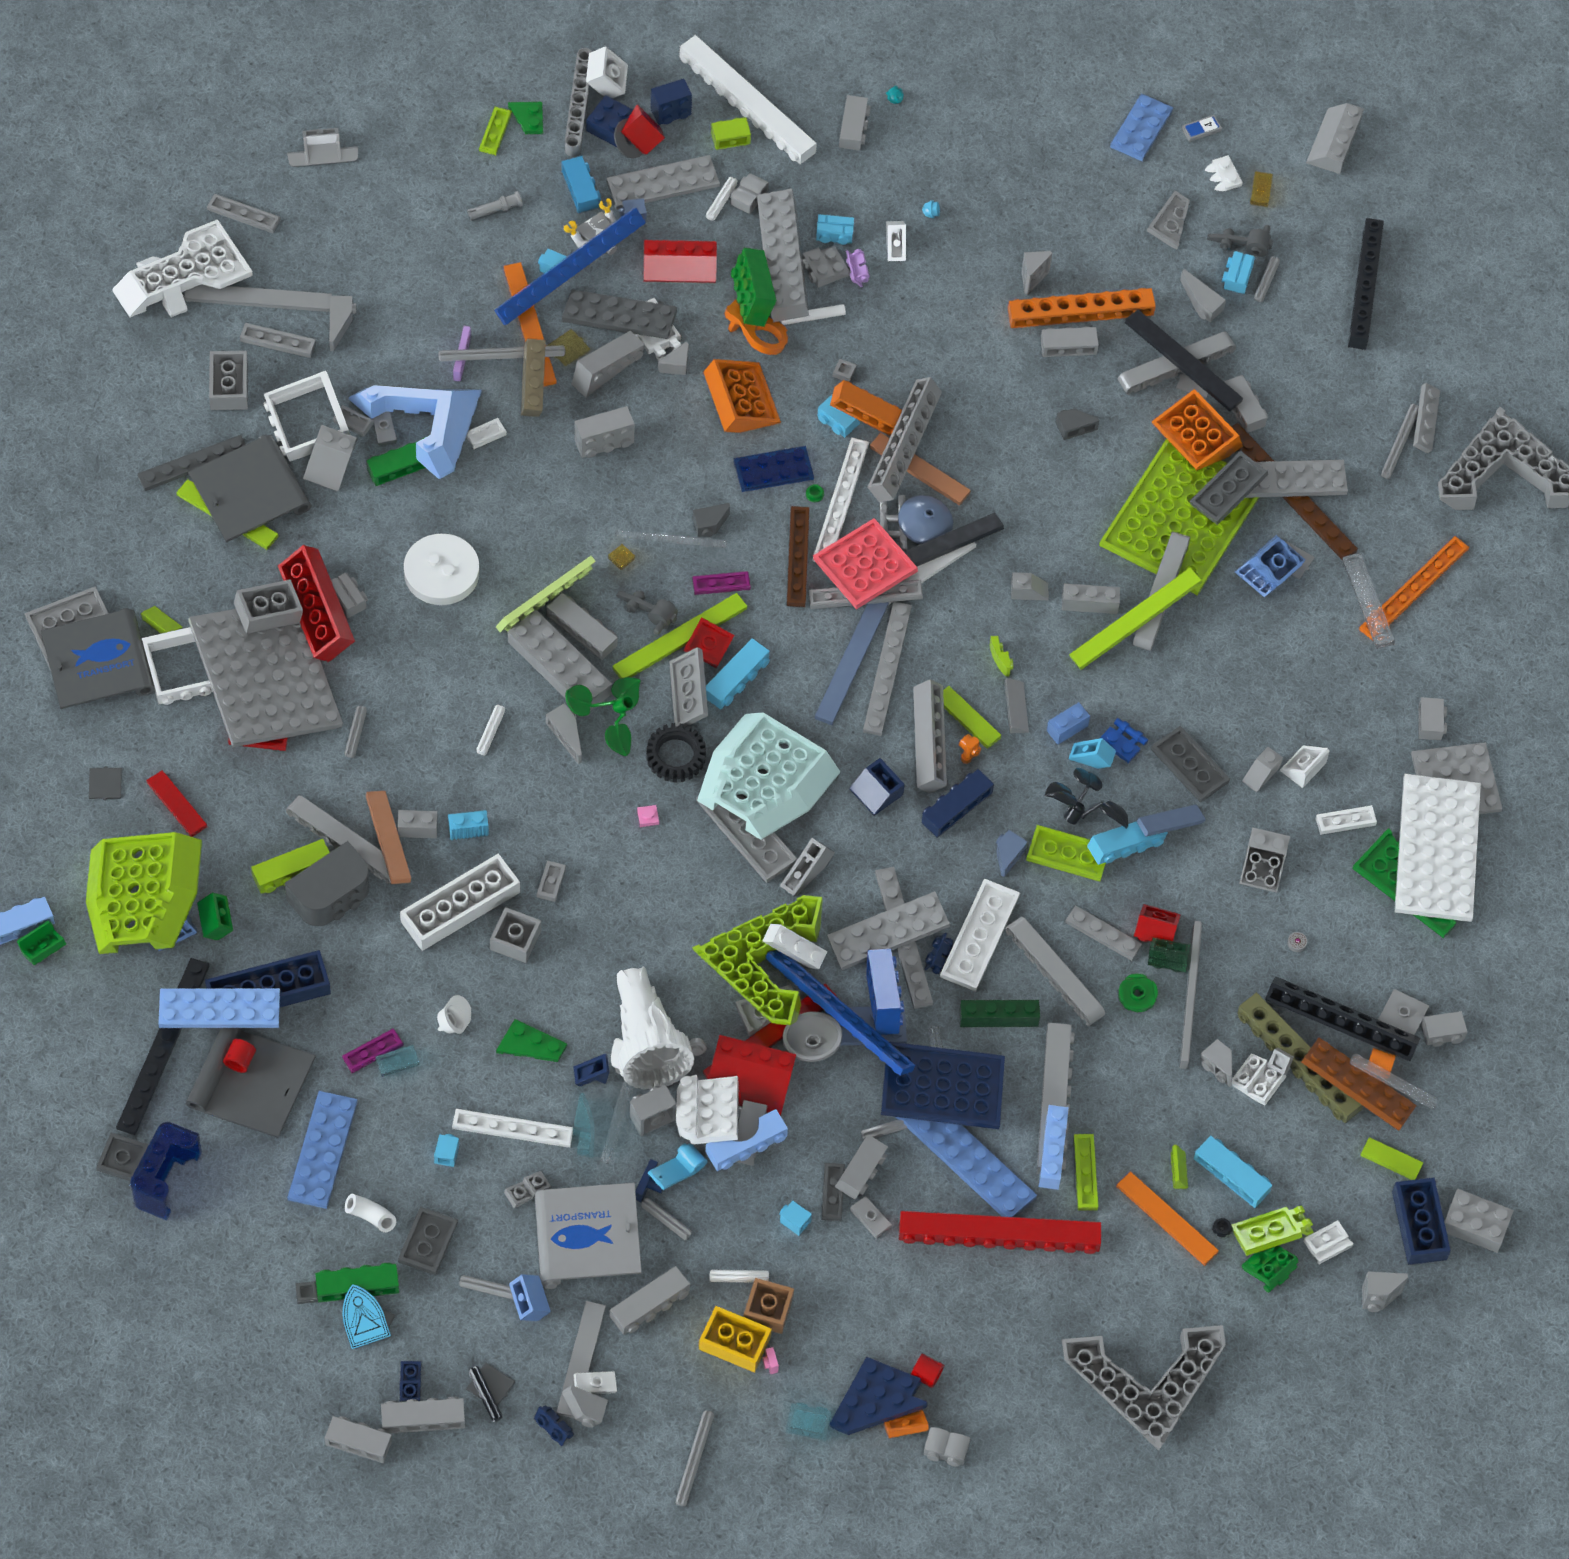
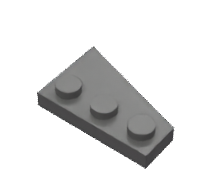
M1174 191L1148 227L1147 232L1177 250L1190 200Z
M791 984L779 988L784 990H793ZM746 999L735 1002L749 1037L770 1023Z

